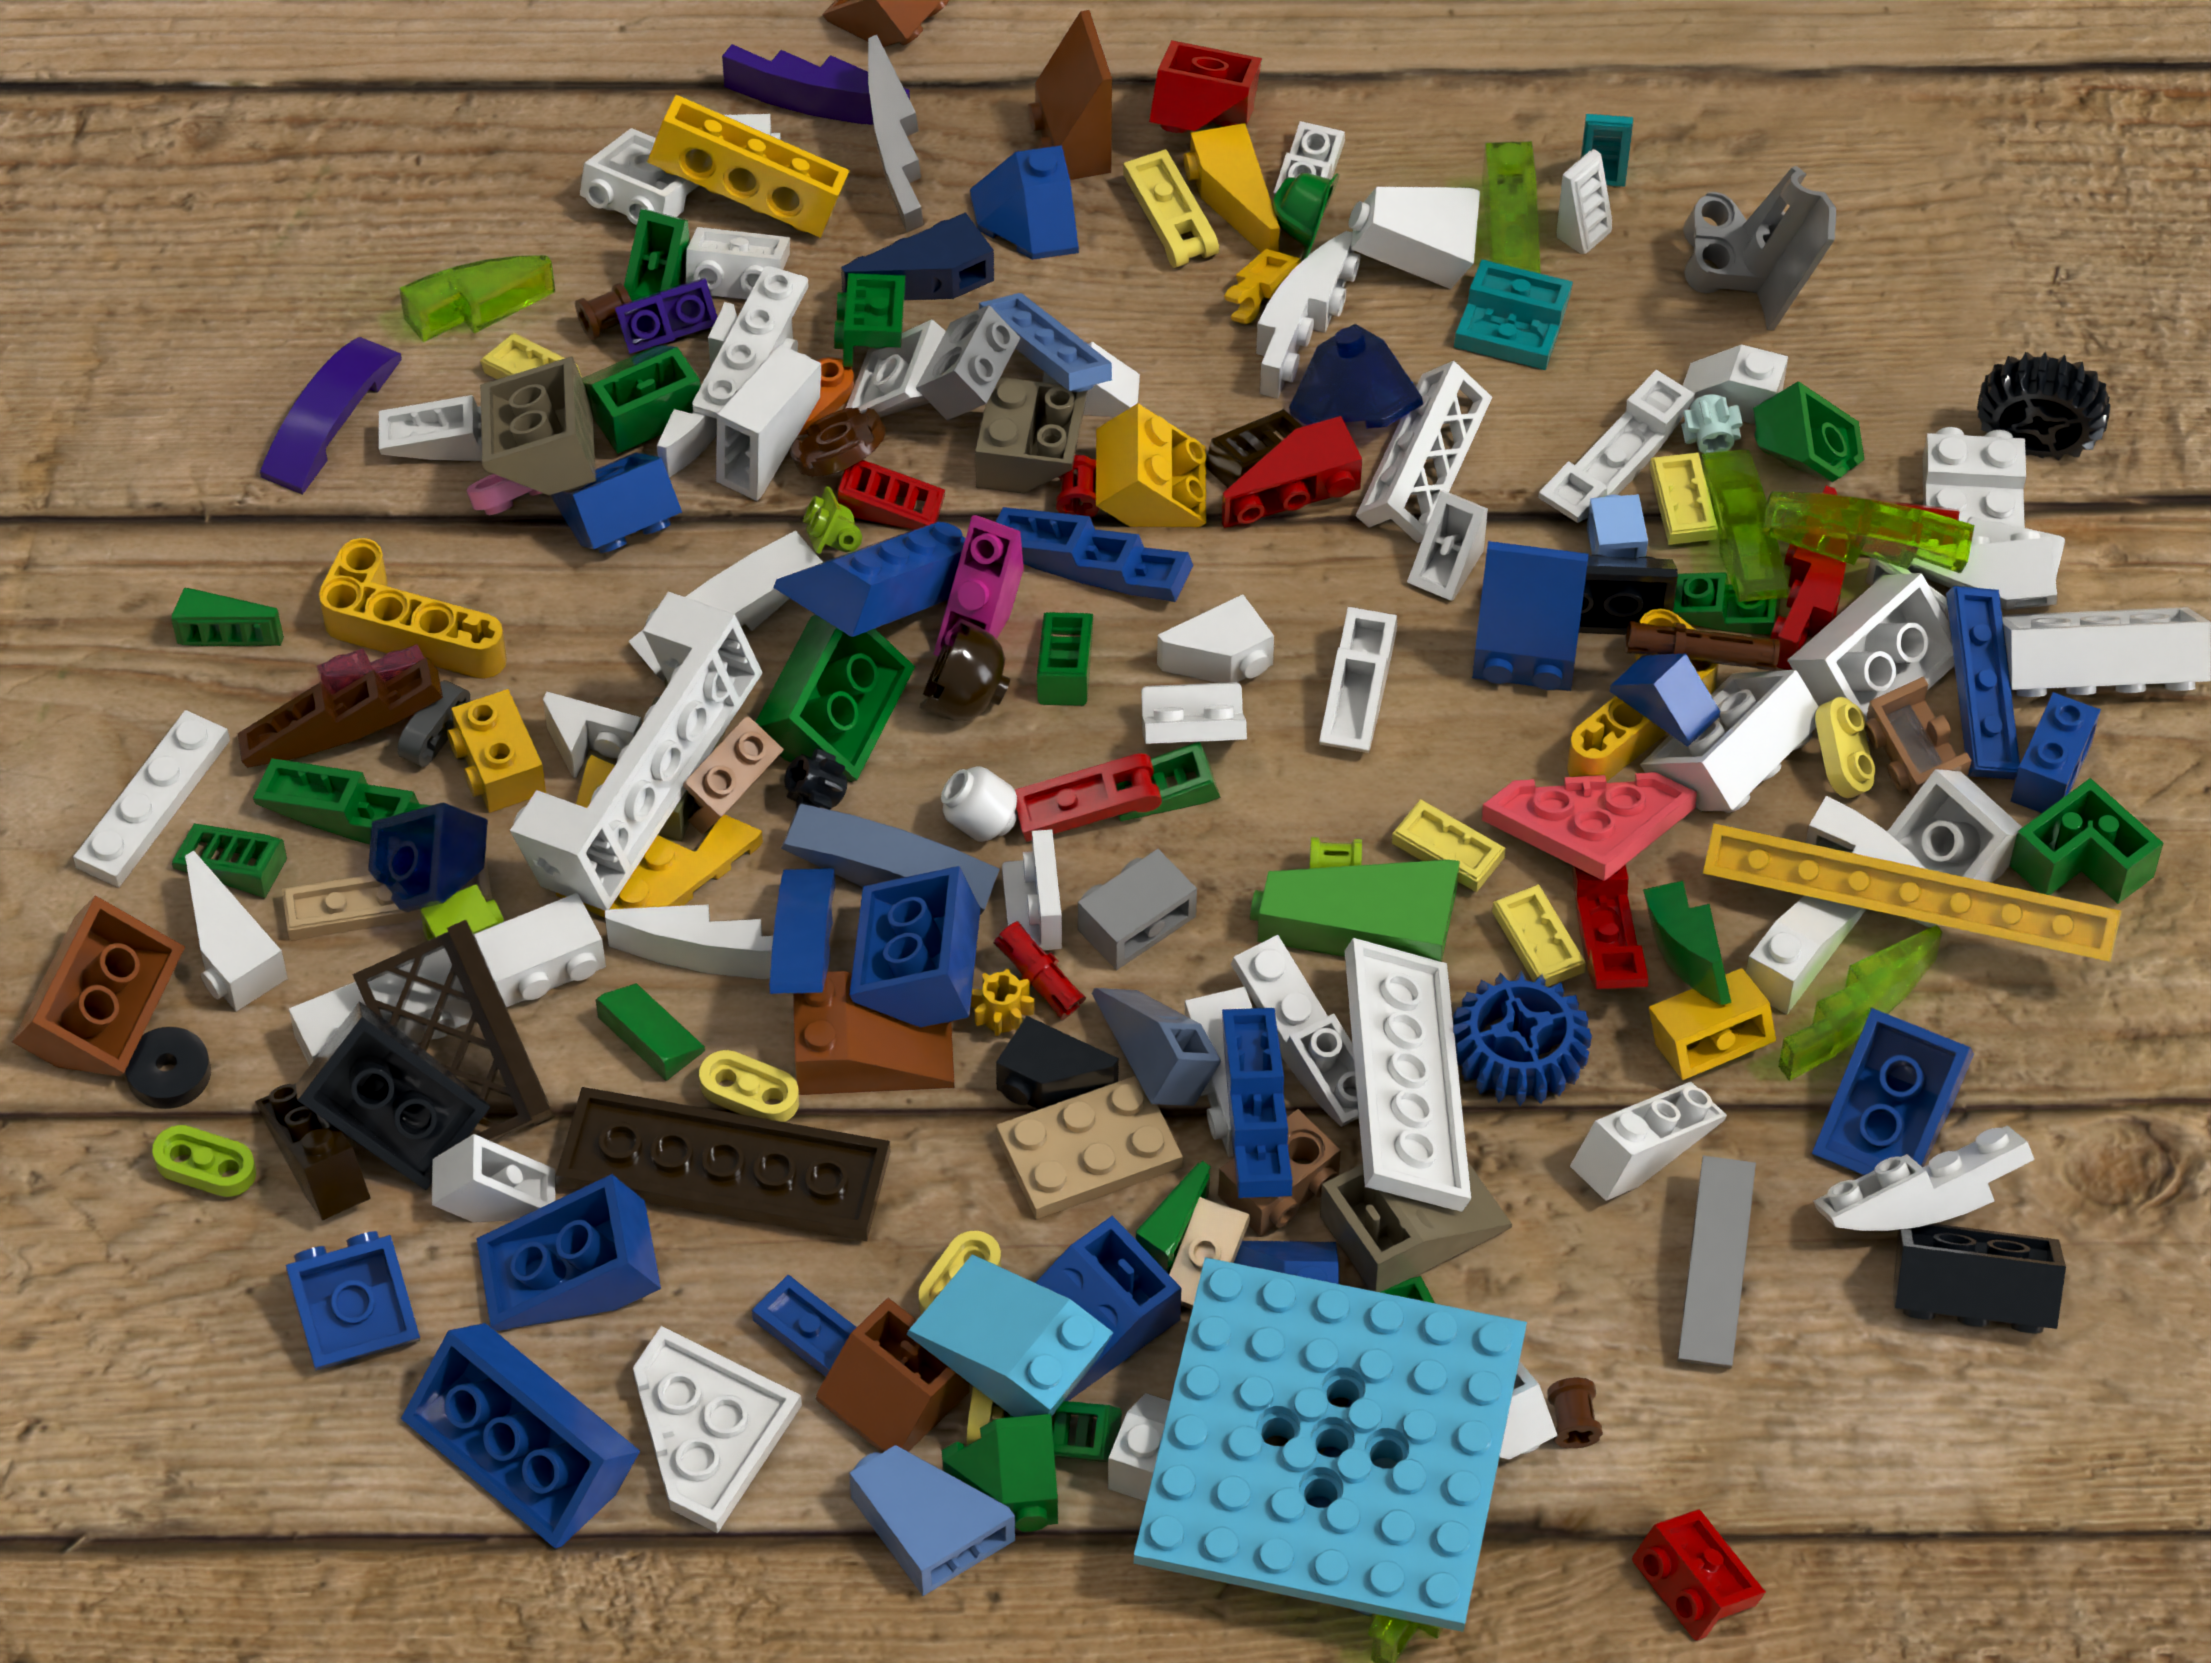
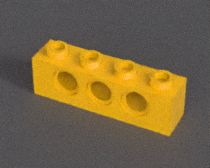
M675 95L662 121L647 163L661 168L668 174L682 177L705 187L714 194H721L748 206L755 212L767 214L792 225L799 231L808 232L819 238L822 237L850 171L679 95Z

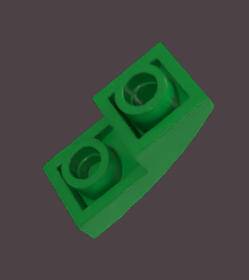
M1726 572L1678 574L1673 612L1687 623L1704 628L1746 634H1771L1779 616L1781 593L1778 583L1729 584Z

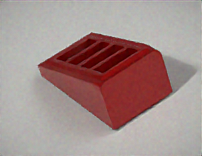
M865 460L845 469L838 490V503L849 508L854 518L914 530L937 522L945 498V489ZM877 493H885L884 499L876 497ZM898 496L905 497L903 506L895 504ZM917 500L925 501L922 513L914 511Z

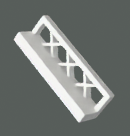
M1451 361L1421 375L1356 513V517L1368 528L1392 519L1417 543L1422 542L1440 491H1450L1492 399V396L1455 361ZM1459 389L1473 401L1468 414H1461L1457 398ZM1443 424H1450L1454 440L1452 449L1445 450L1440 431ZM1428 459H1433L1438 478L1435 485H1428L1424 469L1425 461ZM1410 495H1417L1421 511L1419 521L1404 508Z

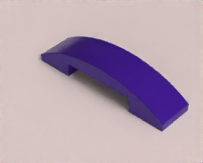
M362 337L350 341L338 350L307 384L287 414L265 457L260 470L261 478L303 495L328 461L326 454L328 444L367 391L372 390L378 393L402 360L401 353Z

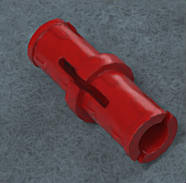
M1019 921L1006 927L999 934L1000 936L994 940L995 946L1022 974L1021 980L1028 979L1030 981V988L1033 986L1042 995L1061 1020L1074 1013L1080 1007L1079 1004L1084 1003L1086 997L1058 968L1057 964L1059 961L1052 953L1047 955L1030 937Z

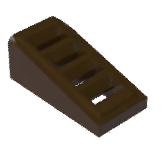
M1282 409L1211 439L1206 458V467L1229 488L1282 441L1273 432L1277 431L1286 438L1295 429L1303 426L1286 410Z

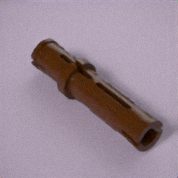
M1629 621L1625 636V653L1663 655L1686 653L1690 661L1752 667L1769 671L1776 670L1780 651L1779 639L1687 629L1686 625L1682 623H1674L1673 627Z

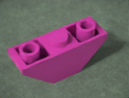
M977 515L971 517L933 655L938 656L944 644L953 646L958 634L951 632L959 618L981 627L992 634L997 640L1011 615L1024 570L1021 532L1019 530Z

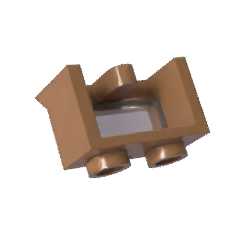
M1924 676L1871 700L1866 716L1868 720L1865 721L1864 727L1871 745L1875 749L1883 747L1889 756L1891 763L1887 764V770L1894 786L1898 791L1907 789L1912 799L1935 769L1961 771L1967 777L1972 761L1967 752L1956 756L1949 743L1951 728L1944 715L1935 718L1927 705L1925 697L1928 683Z

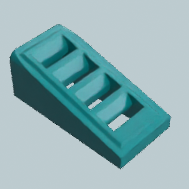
M1586 114L1580 159L1589 151L1595 149L1602 156L1606 185L1625 186L1633 117Z

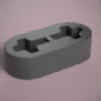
M446 680L440 682L443 698L416 712L404 728L399 739L397 751L399 757L420 767L429 765L448 741L447 730L454 728L451 708L470 702L468 690Z

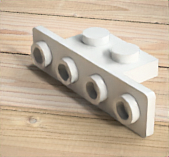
M771 266L763 268L692 402L694 412L717 419V413L780 344L797 352L798 341L793 339L792 317L809 287L807 277Z

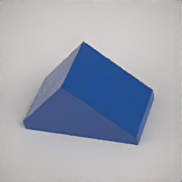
M1686 653L1642 655L1610 685L1609 691L1687 747L1720 717V709Z

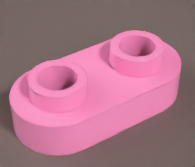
M495 474L473 483L466 490L473 509L485 510L486 515H494L513 506V499L528 492L532 496L542 494L539 491Z

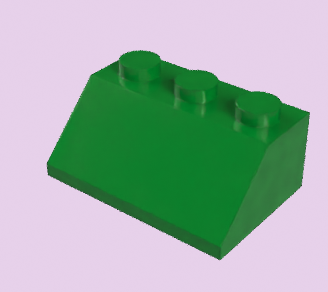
M813 615L810 617L755 722L784 749L780 756L785 761L792 762L801 754L812 757L814 750L818 748L836 756L835 762L845 766L843 773L846 775L848 782L857 781L915 666L875 628L851 637L821 617Z

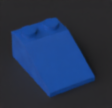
M1488 541L1472 678L1487 680L1496 684L1512 683L1536 686L1543 690L1559 689L1571 691L1589 554Z
M1871 1008L1811 1154L1862 1175L1874 1171L1876 1165L1885 1159L1897 1156L1902 1157L1906 1154L1921 1167H1924L1955 1102L1974 1056L1972 1049L1969 1046Z
M613 1174L476 1238L490 1326L495 1331L614 1311L661 1289L645 1200Z

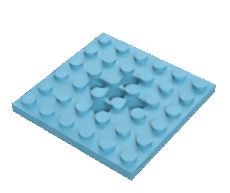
M1205 1257L1134 1551V1564L1464 1632L1527 1322ZM1344 1397L1352 1400L1354 1403L1351 1407H1337L1329 1402L1335 1398ZM1271 1436H1282L1289 1440L1284 1446H1272L1264 1442ZM1325 1447H1336L1342 1451V1454L1339 1457H1326L1321 1455L1319 1451ZM1379 1458H1390L1397 1464L1394 1468L1388 1469L1375 1466L1373 1462ZM1316 1496H1323L1330 1499L1332 1503L1329 1507L1317 1508L1309 1505L1307 1501Z

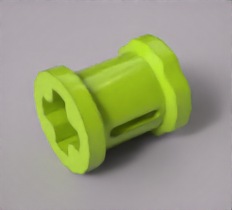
M1311 837L1309 869L1357 866L1362 864V839H1354L1351 844L1321 842L1319 837Z

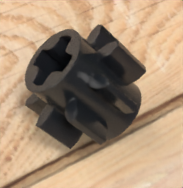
M816 748L812 757L801 754L789 764L785 773L784 784L789 791L787 798L796 801V808L799 804H805L818 808L821 806L830 810L842 801L847 790V777L843 773L845 766L835 762L836 756Z

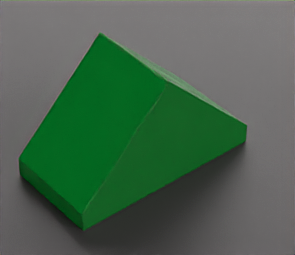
M644 208L640 209L624 287L632 301L682 284L686 276V253L690 243L688 220Z

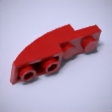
M1827 485L1818 503L1812 501L1808 503L1801 522V529L1805 530L1801 539L1797 537L1792 538L1784 560V565L1791 567L1788 587L1791 590L1786 603V607L1791 610L1787 618L1778 616L1770 639H1779L1780 651L1776 667L1784 670H1793L1788 659L1804 646L1808 636L1814 637L1835 619L1838 610L1846 567V526L1835 488Z

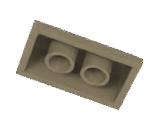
M573 356L480 385L482 464L485 471L547 495L562 491H577L586 484L596 481L592 402Z

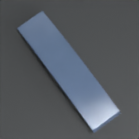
M799 804L781 849L823 869L834 868L836 875L861 887L960 866L980 906V915L986 908L1000 870L954 848L905 830L851 814L805 804Z

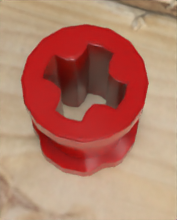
M1075 455L1072 470L1058 477L1062 482V491L1056 498V509L1059 513L1090 516L1091 518L1099 511V507L1096 506L1095 493L1096 460L1085 455ZM1075 469H1078V477L1074 473ZM1079 498L1083 502L1082 506L1079 505Z

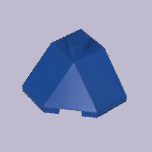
M1062 145L1017 151L970 189L976 225L981 233L993 239L998 235L1017 246V252L1032 260L1079 253L1071 183Z

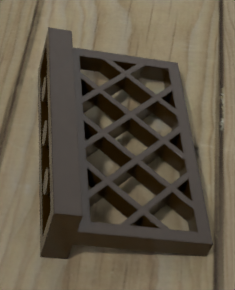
M463 920L448 927V932L352 975L365 1005L382 1018L384 1017L380 1009L393 1014L389 1022L393 1026L397 1027L400 1017L427 1026L420 1044L423 1050L427 1051L435 1030L462 1039L452 1066L441 1065L456 1077L482 1086L483 1088L479 1096L484 1101L487 1100L490 1090L511 1097L518 1113L517 1116L500 1124L483 1118L480 1120L478 1125L488 1129L475 1135L489 1141H494L532 1123H535V1125L555 1117L476 937L467 920ZM445 948L452 963L445 984L441 985L417 976L424 957ZM413 962L410 972L399 969ZM388 973L406 979L396 1007L376 1000L368 982ZM456 976L459 979V982L463 988L464 993L452 989ZM414 983L441 992L430 1020L404 1010ZM448 996L466 1001L471 1006L473 1013L465 1033L438 1023ZM477 1023L485 1040L473 1036ZM469 1043L489 1049L494 1058L486 1080L459 1070ZM498 1070L506 1087L493 1083Z

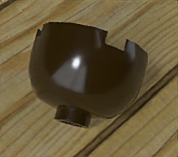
M959 618L951 632L958 634L953 646L943 645L923 692V695L928 698L920 703L919 708L952 721H967L980 716L990 702L999 705L1008 689L1010 678L1003 675L1006 658L1002 646L995 637L981 627Z

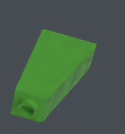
M1449 859L1268 871L1264 891H1254L1250 911V920L1258 921L1257 942H1264L1279 935L1285 947L1345 957L1346 948L1351 940L1356 938L1442 962L1457 892L1460 861Z

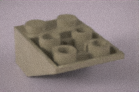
M1469 1162L1468 1172L1471 1200L1462 1212L1365 1187L1363 1164L1322 1184L1320 1217L1369 1289L1375 1292L1384 1291L1403 1281L1414 1278L1512 1228V1223Z

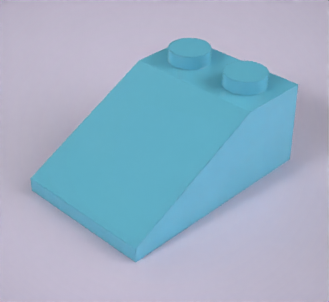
M973 1254L907 1332L910 1338L1013 1417L1051 1414L1052 1416L1099 1359L1113 1334L1109 1328L1071 1299Z

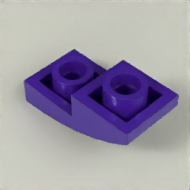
M706 278L682 284L615 307L629 354L713 327L717 319Z

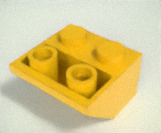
M1139 403L1135 404L1096 428V506L1129 527H1201L1206 524V446Z

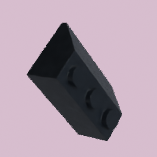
M1598 554L1588 556L1579 633L1626 635L1629 621L1640 623L1642 616L1651 610L1666 609L1673 612L1678 569L1673 559H1655L1649 556L1639 558L1606 557Z
M1929 1224L1916 1228L1899 1229L1893 1286L1894 1306L1897 1309H1904L1903 1314L1923 1320L1934 1319L1936 1314L1957 1316L1958 1322L1970 1326L1984 1327L1988 1326L1990 1321L2011 1323L2012 1329L2024 1333H2042L2044 1327L2057 1329L2066 1272V1264L2059 1239L1942 1224Z

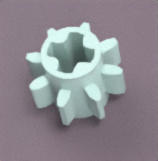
M1715 394L1704 395L1692 402L1690 410L1683 411L1685 422L1681 426L1685 443L1692 444L1697 442L1699 452L1707 455L1721 454L1728 451L1734 445V440L1741 438L1739 427L1743 425L1739 406L1728 407L1726 397Z

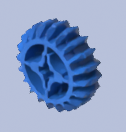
M1522 970L1516 976L1515 981H1508L1500 972L1498 977L1495 978V986L1481 980L1477 986L1476 993L1466 992L1465 997L1462 999V1007H1457L1453 1015L1457 1065L1462 1066L1464 1081L1477 1080L1476 1088L1479 1094L1490 1089L1496 1090L1495 1097L1498 1103L1506 1095L1515 1096L1519 1107L1525 1102L1526 1096L1530 1095L1542 1104L1546 1099L1547 1090L1560 1097L1561 1093L1565 1090L1566 1083L1575 1085L1579 1078L1580 1069H1584V1066L1587 1065L1589 1057L1587 1049L1591 1046L1592 1034L1590 1029L1587 1028L1589 1019L1586 1011L1578 1010L1579 1002L1577 1001V995L1563 997L1564 988L1561 982L1550 988L1545 986L1546 980L1543 974L1535 982L1526 981ZM1503 1017L1501 1022L1491 1025L1490 1030L1481 1032L1490 1022ZM1561 1044L1559 1048L1549 1056L1540 1060L1538 1059L1539 1055L1545 1052H1549L1551 1046Z

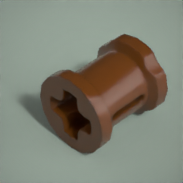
M621 283L613 285L611 292L589 301L584 298L575 301L578 319L589 339H596L600 337V331L620 324L615 307L632 301Z
M1574 1377L1553 1383L1547 1389V1397L1550 1404L1555 1407L1557 1427L1555 1430L1558 1436L1554 1437V1442L1563 1448H1584L1597 1443L1603 1435L1602 1425L1595 1420L1592 1400L1596 1397V1387L1593 1381L1587 1378Z

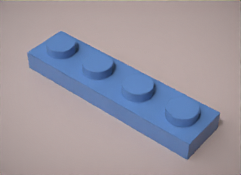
M1022 293L979 303V309L990 305L1021 337L1015 348L1068 391H1088L1096 384L1112 380V363Z

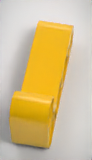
M357 538L350 540L339 550L319 592L325 629L331 637L417 662L427 657L435 667L475 678L486 679L494 677L505 668L507 656L503 629L496 617L387 587L388 582L381 547L371 539Z
M1666 609L1651 610L1640 619V623L1673 627L1674 623H1682L1686 625L1687 629H1694L1677 614ZM1635 654V659H1636V661H1637L1642 655H1640V654ZM1691 661L1711 695L1715 691L1719 664ZM1614 696L1572 732L1567 765L1568 774L1570 777L1605 775L1606 781H1609L1667 734V732L1617 696Z

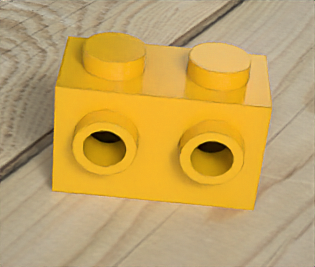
M509 689L451 708L454 728L447 730V735L456 759L465 757L469 767L464 768V774L473 797L482 795L489 813L529 800L536 790L546 793L542 762Z
M1743 968L1726 974L1731 1003L1720 1005L1692 988L1649 1006L1655 1044L1682 1080L1776 1042L1770 1002Z

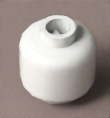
M981 766L967 770L961 769L950 777L943 788L941 800L945 819L972 839L979 842L988 841L997 835H1005L1014 826L1017 819V811L1015 810L1017 795L1015 789L988 769Z

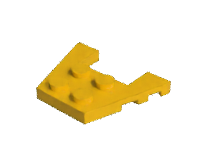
M593 755L589 757L577 797V805L585 808L589 806L594 791L605 782L615 765ZM724 814L715 823L697 851H692L657 835L610 909L684 906L693 899V892L711 878L718 880L730 871L731 863L745 852L751 855L760 848L763 843L762 831ZM556 892L557 897H560L562 899L567 897ZM583 902L586 910L605 918V910Z

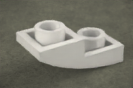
M1300 121L1290 153L1286 152L1274 190V196L1286 178H1296L1301 173H1310L1332 179L1345 142V131Z

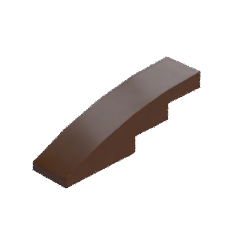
M427 657L387 682H384L373 669L333 695L319 682L237 733L241 761L247 768L269 764L272 758L280 760L297 759L353 742L396 724L443 698L438 670Z

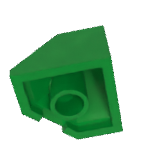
M1799 381L1753 408L1756 426L1754 436L1759 448L1764 453L1771 454L1789 467L1834 482L1865 460L1859 421Z
M1051 1414L995 1419L980 1428L981 1438L964 1447L963 1443L957 1441L941 1450L942 1471L1009 1507L1015 1515V1528L1018 1530L1031 1532L1043 1529L1047 1525L1058 1524V1494Z

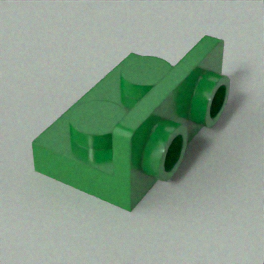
M848 273L847 292L837 293V320H835L834 349H843V367H853L854 346H868L874 349L886 347L901 348L905 275Z

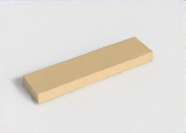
M486 857L283 888L282 893L289 940L422 920L420 907L477 884L487 902L492 899Z

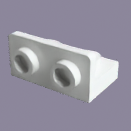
M697 227L687 247L686 283L706 278L711 296L747 300L765 266L784 269L790 255V237Z
M1238 682L1144 686L1141 689L1142 730L1146 744L1247 740L1246 718L1243 715L1242 687Z
M1052 829L1032 831V851L1023 852V860L1008 861L1002 864L1007 924L1009 926L1019 921L1042 950L1062 949V914Z

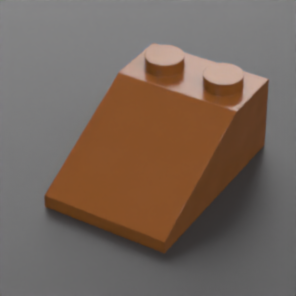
M1090 10L1079 12L1035 82V103L1028 104L1033 131L1040 130L1042 138H1039L1040 148L1062 145L1070 180L1111 173L1112 76Z
M847 971L827 972L822 993H793L795 1067L799 1095L955 1088L951 1022L918 1027L852 1001L849 995L852 972Z

